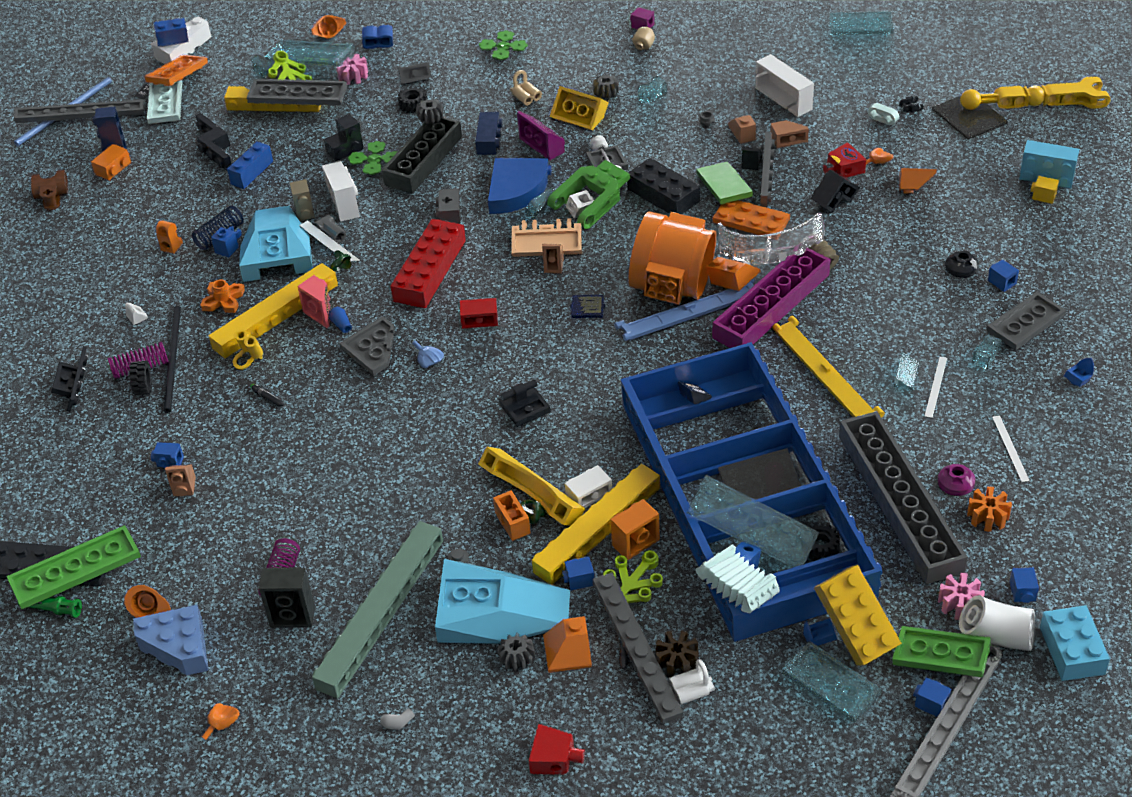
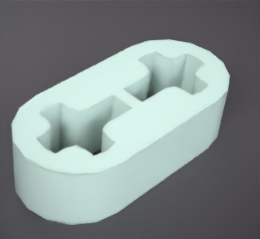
M874 103L868 109V115L872 119L887 125H893L899 119V114L895 109L879 103Z

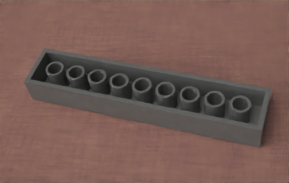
M875 411L840 421L839 438L925 584L944 580L950 574L954 577L960 575V573H965L968 559L966 553L879 413Z

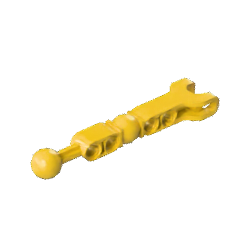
M1085 77L1076 83L1048 84L1046 86L1042 85V87L1034 85L1028 89L1026 86L999 87L994 91V94H980L976 90L969 89L962 93L960 101L961 105L968 110L976 109L980 104L997 103L1003 109L1028 107V104L1030 106H1038L1040 104H1043V106H1046V104L1049 106L1084 105L1095 109L1106 107L1110 103L1111 98L1106 91H1100L1103 83L1099 77Z

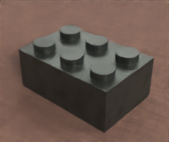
M262 568L259 592L270 628L312 627L315 603L306 568Z

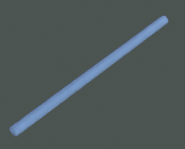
M107 77L69 104H81L110 84L112 80ZM54 120L41 122L16 139L14 144L16 146L21 145L53 123Z

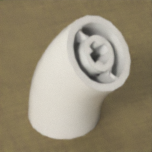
M977 595L969 599L960 614L959 628L962 633L967 635L990 637L991 643L997 646L1032 651L1035 635V612L1031 608L1011 606Z

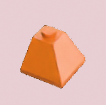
M901 168L899 171V190L903 191L904 194H914V191L920 189L936 174L937 169Z
M585 616L563 619L543 635L548 673L592 667Z

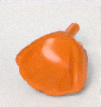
M876 148L870 152L866 165L870 162L884 164L892 160L894 156L883 151L882 148Z
M221 703L216 704L208 714L207 720L210 727L202 735V738L206 740L214 729L219 731L233 724L238 719V709Z

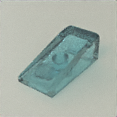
M553 187L530 201L525 212L532 219L537 217L554 190Z

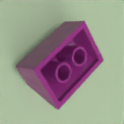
M521 111L517 112L519 139L545 158H548L549 161L565 153V141L561 136L534 117Z

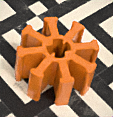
M987 487L986 496L980 492V489H976L973 493V499L969 498L967 516H972L971 524L977 527L979 523L984 521V531L991 532L993 523L999 527V530L1003 529L1006 520H1009L1012 502H1006L1008 494L1004 491L996 497L993 496L994 487Z

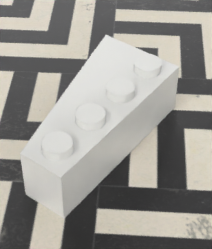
M198 16L186 23L189 42L159 47L157 40L152 42L151 45L155 59L163 64H167L181 55L192 54L195 47H200L211 38L208 21Z
M341 161L323 165L325 182L335 204L340 222L360 217L356 200L358 190L356 185H354L353 179H351L350 172L348 173L347 166L344 167Z

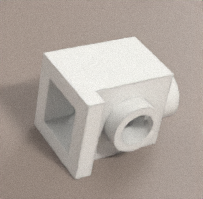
M585 190L570 195L566 208L575 219L594 199Z

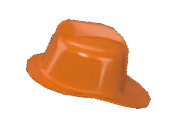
M146 585L133 586L125 595L124 604L126 609L136 618L171 610L166 599L155 589Z

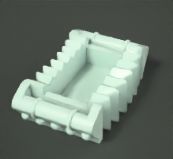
M734 545L717 553L713 558L703 562L701 566L696 568V573L701 580L707 579L706 584L712 583L711 589L717 588L716 594L723 592L722 599L729 597V603L736 600L735 607L741 604L743 612L751 613L780 592L776 576L773 574L764 576V570L759 573L760 568L754 570V564L748 566L749 560L744 562V557L740 558V553L735 554L736 547Z

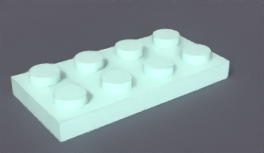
M182 80L175 82L172 86L150 83L147 112L148 124L180 120Z

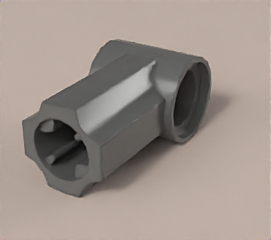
M329 214L313 223L314 226L338 244L344 241L346 231L336 225L334 219Z

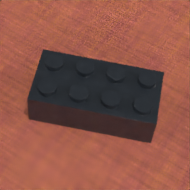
M648 158L628 172L631 178L627 181V189L669 214L671 212L683 214L700 202V185L652 158Z

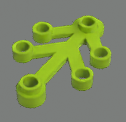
M277 51L274 54L273 60L275 63L272 68H269L267 73L269 78H276L277 70L281 66L283 71L278 79L285 80L287 77L289 80H296L295 77L301 80H312L310 75L304 74L306 70L304 64L290 60L288 54L284 51Z
M652 550L646 551L642 555L641 564L630 577L627 571V558L622 555L615 558V567L619 571L622 582L620 589L628 603L650 601L651 590L649 587L659 588L663 584V577L659 573L652 574L650 579L639 580L647 569H655L659 564L658 555ZM611 569L604 571L603 575L613 573L616 579L615 571ZM640 589L637 594L627 595L629 591Z

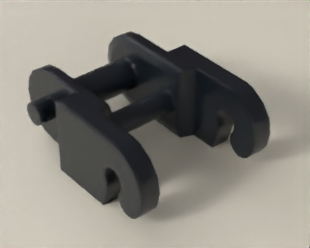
M909 96L899 102V105L903 106L904 112L911 111L913 113L924 108L923 104H920V107L919 104H915L918 101L917 96H915V99L913 96Z

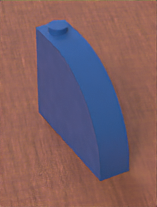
M495 158L488 197L489 214L513 212L535 202L545 191L548 176L552 174V166L548 164V158Z

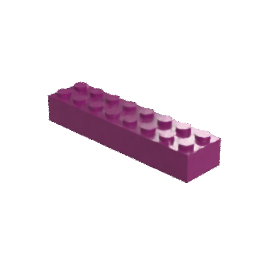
M800 245L713 321L712 339L729 348L750 342L754 344L829 276L831 259Z

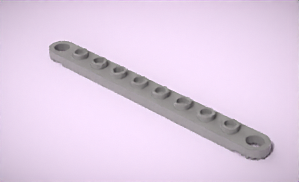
M991 643L989 652L994 653L996 657L987 658L983 677L962 676L890 797H920L998 666L1002 653L997 645Z

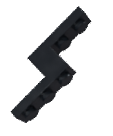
M200 112L195 115L197 120L196 126L204 134L197 137L198 149L201 153L206 154L210 160L215 161L219 167L227 171V168L232 165L230 155L223 151V149L230 146L228 133Z

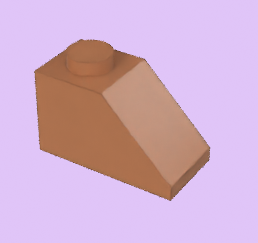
M750 115L735 118L728 122L729 128L740 144L756 140V123Z
M787 120L771 123L770 132H772V139H775L776 148L808 142L809 128L807 126Z
M542 244L544 273H562L564 261L563 246L561 244Z

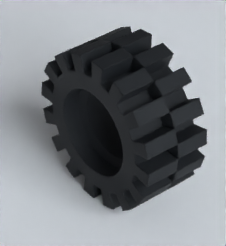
M411 86L409 89L404 88V91L401 90L398 93L400 110L402 109L403 112L406 111V113L411 112V114H414L417 111V104L421 100L425 101L427 98L425 90L421 87L417 89V86H414V88Z
M148 361L131 362L129 365V379L132 393L135 396L150 394L152 375L150 374L151 369L149 368Z
M814 523L813 527L811 525L807 526V529L802 534L801 548L803 554L807 555L808 559L814 557L813 561L838 554L840 534L839 532L836 533L837 529L835 527L831 529L829 524L825 527L824 523H821L820 526L817 523ZM824 540L828 542V544L817 545L813 541Z

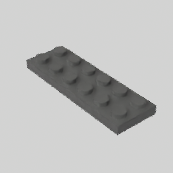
M254 79L247 95V102L255 104L337 106L342 104L347 89V81Z

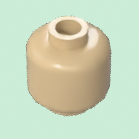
M641 27L636 31L632 41L638 50H648L655 40V35L649 27Z

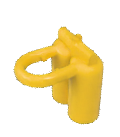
M244 329L238 330L235 333V338L242 350L233 358V365L238 370H244L255 359L263 358V350L256 337L249 336ZM245 352H249L251 358L247 360L246 364L238 365L237 360Z

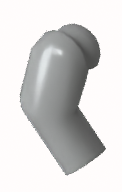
M407 708L400 715H383L380 723L387 729L400 730L415 715Z

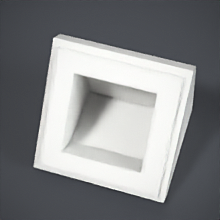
M129 302L125 304L126 316L133 325L148 318L141 307Z

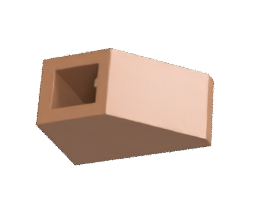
M192 464L165 467L173 496L194 494L196 476Z

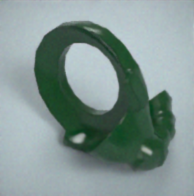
M336 250L334 256L337 259L331 264L330 269L338 272L341 268H351V256Z
M524 500L520 503L529 517L530 524H537L540 518L545 517L546 510L539 501ZM532 503L534 510L528 509L525 505Z

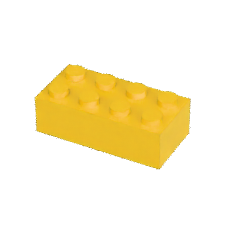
M858 565L849 567L814 587L857 666L865 665L902 644Z

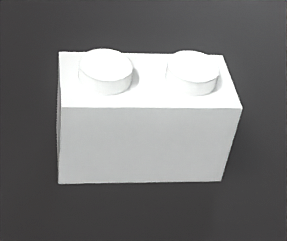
M598 465L586 470L575 478H571L565 483V494L584 508L602 499L606 492L612 490V479Z

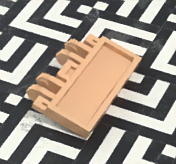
M568 218L566 221L567 228H561L560 219H556V229H554V224L539 225V229H537V220H533V230H526L527 222L522 220V230H519V226H512V257L543 256L542 244H561L563 246V255L582 254L581 223H574V228H572L571 218Z

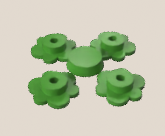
M508 30L497 33V39L503 41L497 45L494 40L483 39L479 43L481 50H491L493 47H497V50L493 51L492 58L504 60L509 57L510 47L514 51H523L528 47L525 40H515L514 43L509 44L507 41L513 39L514 33Z
M375 141L368 143L367 148L373 154L367 157L363 152H353L348 157V160H350L351 164H361L367 160L369 164L364 165L363 173L374 175L381 172V160L388 163L397 151L386 152L381 157L377 153L384 151L386 145L384 142Z

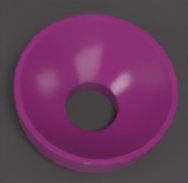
M951 464L941 469L937 481L939 487L945 493L953 496H963L969 494L974 489L975 475L964 465ZM960 470L963 472V475L956 476L952 471Z

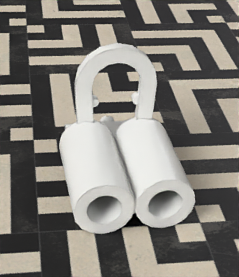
M702 660L696 661V669L668 678L669 685L680 705L707 696L711 691L715 690L711 682L712 678L708 676L707 668Z

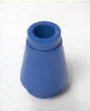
M334 307L330 310L329 320L343 333L349 332L352 326L345 310L341 307Z

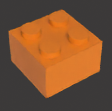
M644 499L632 504L628 509L616 514L611 519L612 546L622 556H625L627 561L660 540L659 513Z

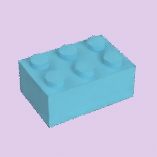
M1027 140L1019 179L1036 182L1038 176L1059 180L1058 186L1071 188L1080 149Z
M1087 606L1043 611L1040 630L1061 680L1066 681L1105 675L1110 658Z

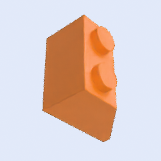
M716 257L707 265L711 284L740 291L761 272L757 267L723 257Z

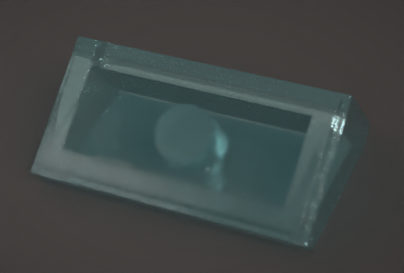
M901 353L893 387L913 391L920 363L906 353Z

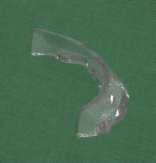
M822 213L816 214L808 221L796 227L764 235L735 233L725 228L722 223H718L719 250L728 256V259L740 260L749 265L772 264L785 261L787 256L793 254L799 256L805 253L806 248L814 243L819 244L823 240L825 227Z

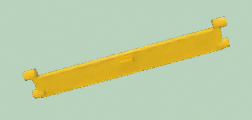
M794 316L788 318V323L781 326L775 323L772 326L775 333L853 417L875 411L879 413L881 418L884 416L885 412L879 406L872 409L796 328L799 321Z

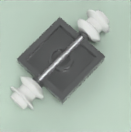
M600 135L591 139L590 147L593 151L586 152V158L591 166L598 167L604 160H607L622 170H628V163L618 145L608 147L605 138Z

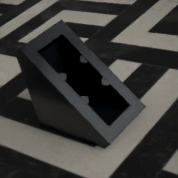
M742 146L741 169L758 170L762 151L759 148Z

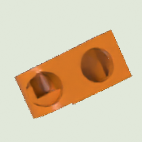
M162 220L156 226L161 251L175 254L183 244L182 238L177 236V228L174 223Z

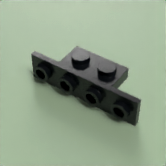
M84 346L77 366L63 362L58 363L51 393L69 397L66 410L68 412L71 411L72 405L76 406L79 397L76 392H80L82 381H79V378L83 379L85 368H82V365L86 366L88 355H85L87 347Z

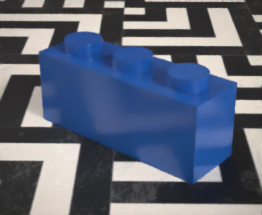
M256 142L227 168L230 184L245 189L273 162L270 146Z

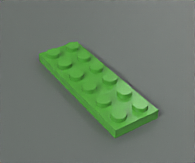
M124 525L8 575L7 579L21 609H24L138 559L141 555L128 529Z

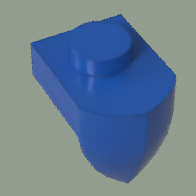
M1085 358L1079 361L1075 366L1066 371L1064 377L1078 387L1089 382L1094 372L1092 358Z
M831 618L809 625L808 621L804 624V637L807 643L813 647L838 639Z

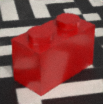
M496 298L460 300L462 329L498 326Z

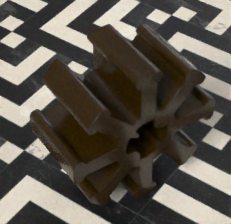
M672 631L665 632V642L660 641V639L656 641V659L661 669L667 667L668 678L674 677L676 668H679L682 673L690 671V667L696 669V661L699 660L698 641L696 638H693V640L688 642V632L680 631L678 640L674 639Z

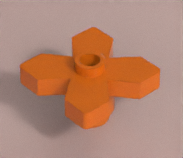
M222 279L210 282L207 288L210 296L203 298L200 304L202 311L212 312L221 306L225 313H236L239 306L236 299L243 296L245 291L244 284L233 283L229 286Z

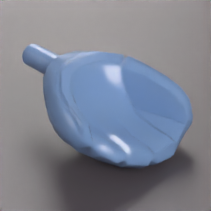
M416 340L412 343L419 350L417 360L423 368H428V366L434 365L444 358V353L435 347H422Z

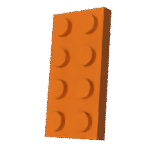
M181 55L145 75V82L153 83L154 85L165 84V86H172L175 82L183 80L185 76L193 74L195 70L201 69L202 66L208 63L207 57Z
M740 200L721 204L713 216V223L778 240L790 220V214Z

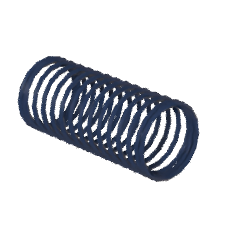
M228 206L192 232V239L200 249L207 250L208 247L213 245L206 232L212 237L209 230L215 234L212 230L213 228L217 232L214 225L219 229L218 223L223 228L220 224L221 221L226 229H228L222 218L230 227L231 225L225 218L227 217L234 229L243 224V216L235 206ZM230 208L233 209L239 215L241 223L239 222V219L235 215V213H233L230 210ZM196 234H198L199 239L206 246V248L200 244L196 237Z

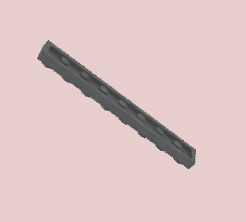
M128 100L15 108L14 121L15 123L89 119L93 118L96 109L116 107L118 116L144 114V101Z
M613 573L594 578L592 584L662 724L683 717V710Z

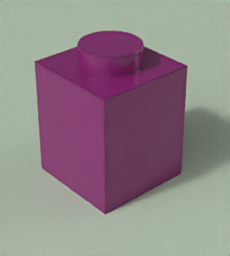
M638 7L630 15L631 28L649 27L651 29L654 25V11Z

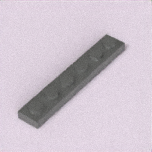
M765 132L760 206L766 208L767 203L771 202V192L768 191H772L775 139H772V132Z

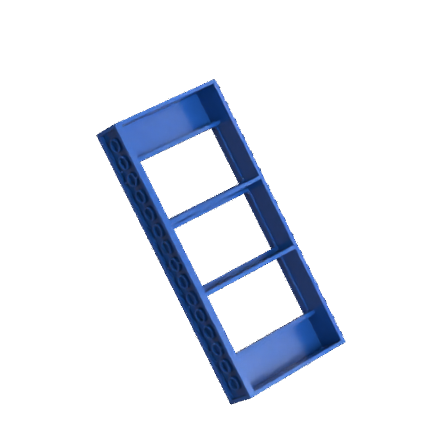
M752 342L620 379L623 408L653 471L660 475V486L698 567L703 562H707L714 557L708 545L709 543L825 509L848 550L774 573L773 575L776 576L780 592L751 613L743 612L741 604L735 607L736 600L729 603V597L722 599L723 592L716 594L717 588L711 589L712 583L707 584L734 642L826 614L827 611L814 587L855 565L859 566L876 598L879 597V588H881L880 575H882L881 565L874 560L871 547L866 546L863 533L857 530L854 517L848 514L844 500L839 498L837 487L831 484L829 473L823 470L821 459L814 454L812 443L807 441L804 429L799 427L796 415H792L788 401H784L781 389L775 385L774 376L769 374L766 362H762L760 352L754 348ZM678 382L697 385L709 393L712 398L698 404H693L680 394ZM762 398L777 422L770 426L667 456L654 433V429ZM790 452L794 453L810 484L696 518L680 485Z

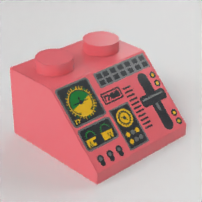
M313 275L298 285L303 313L328 328L330 327L329 312L331 306L327 283Z

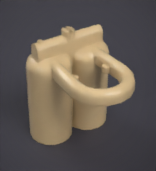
M519 70L514 74V87L510 89L512 94L525 105H530L533 100H540L542 92L527 82L526 72ZM523 74V83L518 85L517 77Z

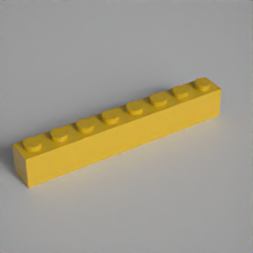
M323 263L319 264L208 335L212 349L223 358L229 357L241 349L235 338V333L238 330L244 329L249 336L258 338L302 309L298 285L315 275L327 283V291L329 292L338 286L336 272Z
M643 464L631 470L626 478L620 480L610 492H606L596 504L591 505L586 513L579 516L570 527L565 528L555 540L550 541L546 548L540 553L535 554L532 559L533 573L548 584L553 585L562 577V571L565 570V561L583 558L611 533V519L616 514L625 511L632 504L642 499L647 501L660 489V475Z

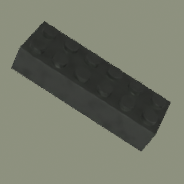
M443 117L439 122L435 121L428 124L424 122L382 169L384 186L413 194L462 138L460 121Z

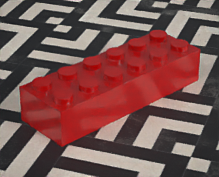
M431 219L390 286L393 302L427 308L466 241L464 225Z

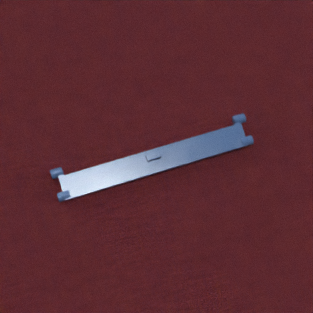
M753 278L740 291L728 289L627 324L622 320L614 323L616 330L622 329L624 331V341L632 340L731 306L754 286L755 280Z

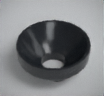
M962 250L954 252L947 257L945 268L949 274L955 277L967 278L977 273L979 263L977 258L969 251ZM958 257H965V258H968V259L962 260V259H960V258H958Z

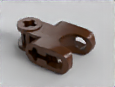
M65 169L56 171V174L48 179L41 178L40 174L31 175L33 198H42L43 206L46 210L57 209L60 206V195L68 194V179Z

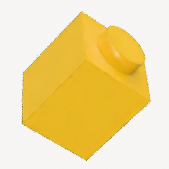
M1038 176L1037 181L1033 182L1030 192H1033L1032 199L1053 204L1059 180Z

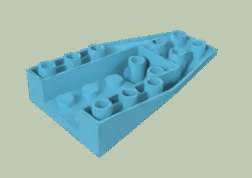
M290 206L255 211L240 246L239 268L243 282L261 279L260 268L294 264L296 274L307 273L313 269L309 234L299 226L301 222Z
M444 559L435 623L438 643L500 644L501 639H507L508 634L512 637L516 633L519 634V637L525 634L527 637L546 633L563 619L569 618L570 590L509 572Z

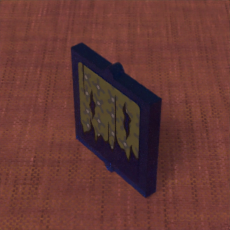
M572 295V304H570L572 309L571 318H603L605 309L604 295Z

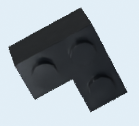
M351 114L336 119L338 133L324 139L326 152L335 161L364 149L360 123Z
M829 169L823 176L819 186L814 190L811 199L825 209L834 212L842 198L851 202L860 187Z

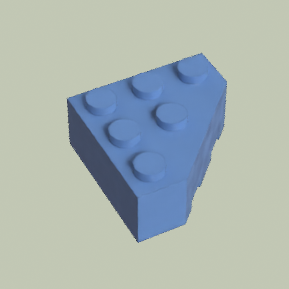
M198 605L133 619L134 635L140 651L146 654L150 653L157 660L168 666L172 665L178 668L185 675L208 671L203 620Z

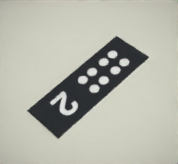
M147 82L134 96L144 98L149 93L150 83Z

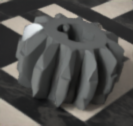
M602 74L601 77L597 76L593 80L594 95L603 99L615 97L619 93L618 79L615 76H609V74L605 76Z
M426 98L425 101L421 100L417 104L416 116L422 123L439 122L443 118L444 109L439 100H434L433 98L428 100Z
M518 633L513 637L508 634L507 639H501L500 646H498L501 664H505L507 669L513 666L515 671L520 666L525 669L526 664L532 663V658L535 655L532 640H528L526 634L519 637Z

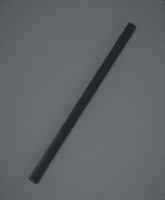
M175 306L173 310L163 410L165 413H170L172 408L181 314L180 306Z

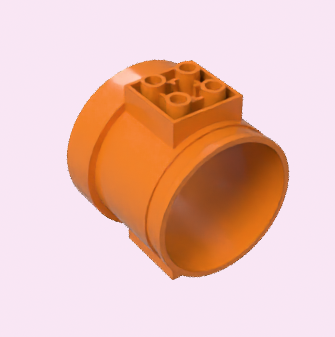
M648 211L642 219L635 238L629 266V286L644 290V296L674 304H680L682 296L699 300L709 278L707 265L714 258L716 231L705 229L706 220L674 212H671L668 217L667 215Z

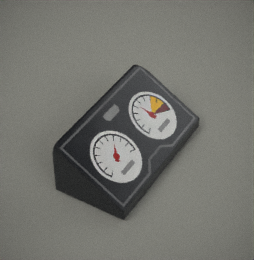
M678 382L680 394L693 404H698L712 398L709 393L697 385Z

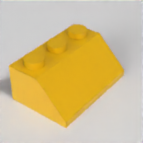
M559 86L550 117L593 130L604 118L609 102Z

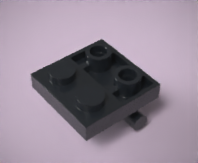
M535 379L511 387V390L500 394L501 397L498 398L500 406L517 427L551 412L550 406L535 388L538 386Z

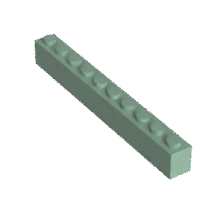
M419 521L416 527L412 528L407 540L401 544L399 552L390 560L385 572L380 574L378 582L374 588L372 587L369 590L365 601L358 606L354 617L347 622L343 633L336 638L332 649L325 654L319 668L317 667L314 670L312 679L315 690L337 699L339 698L443 543L441 528Z

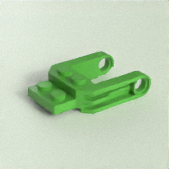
M604 160L598 167L593 165L580 167L549 196L547 204L552 209L557 210L567 203L570 195L580 192L587 186L600 195L580 213L577 220L583 228L589 229L620 201L619 189L631 178L630 174L607 160Z

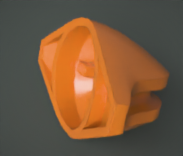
M331 15L323 16L313 25L311 29L312 34L324 38H332L346 25V20Z

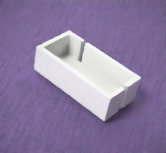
M771 54L756 61L757 76L755 88L785 109L788 108V111L797 117L812 110L814 83Z

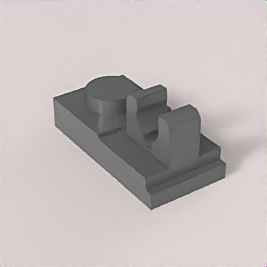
M429 62L398 68L401 84L432 78Z

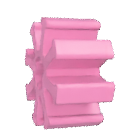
M354 54V57L350 59L348 55H344V61L340 59L336 61L339 81H347V85H350L352 79L356 81V84L361 83L360 78H368L365 57L360 59L359 54Z
M960 573L959 583L950 574L946 577L945 585H940L938 602H943L941 611L947 615L949 611L955 608V620H959L960 614L969 599L977 595L984 597L985 591H980L981 582L977 578L972 583L966 584L967 573Z

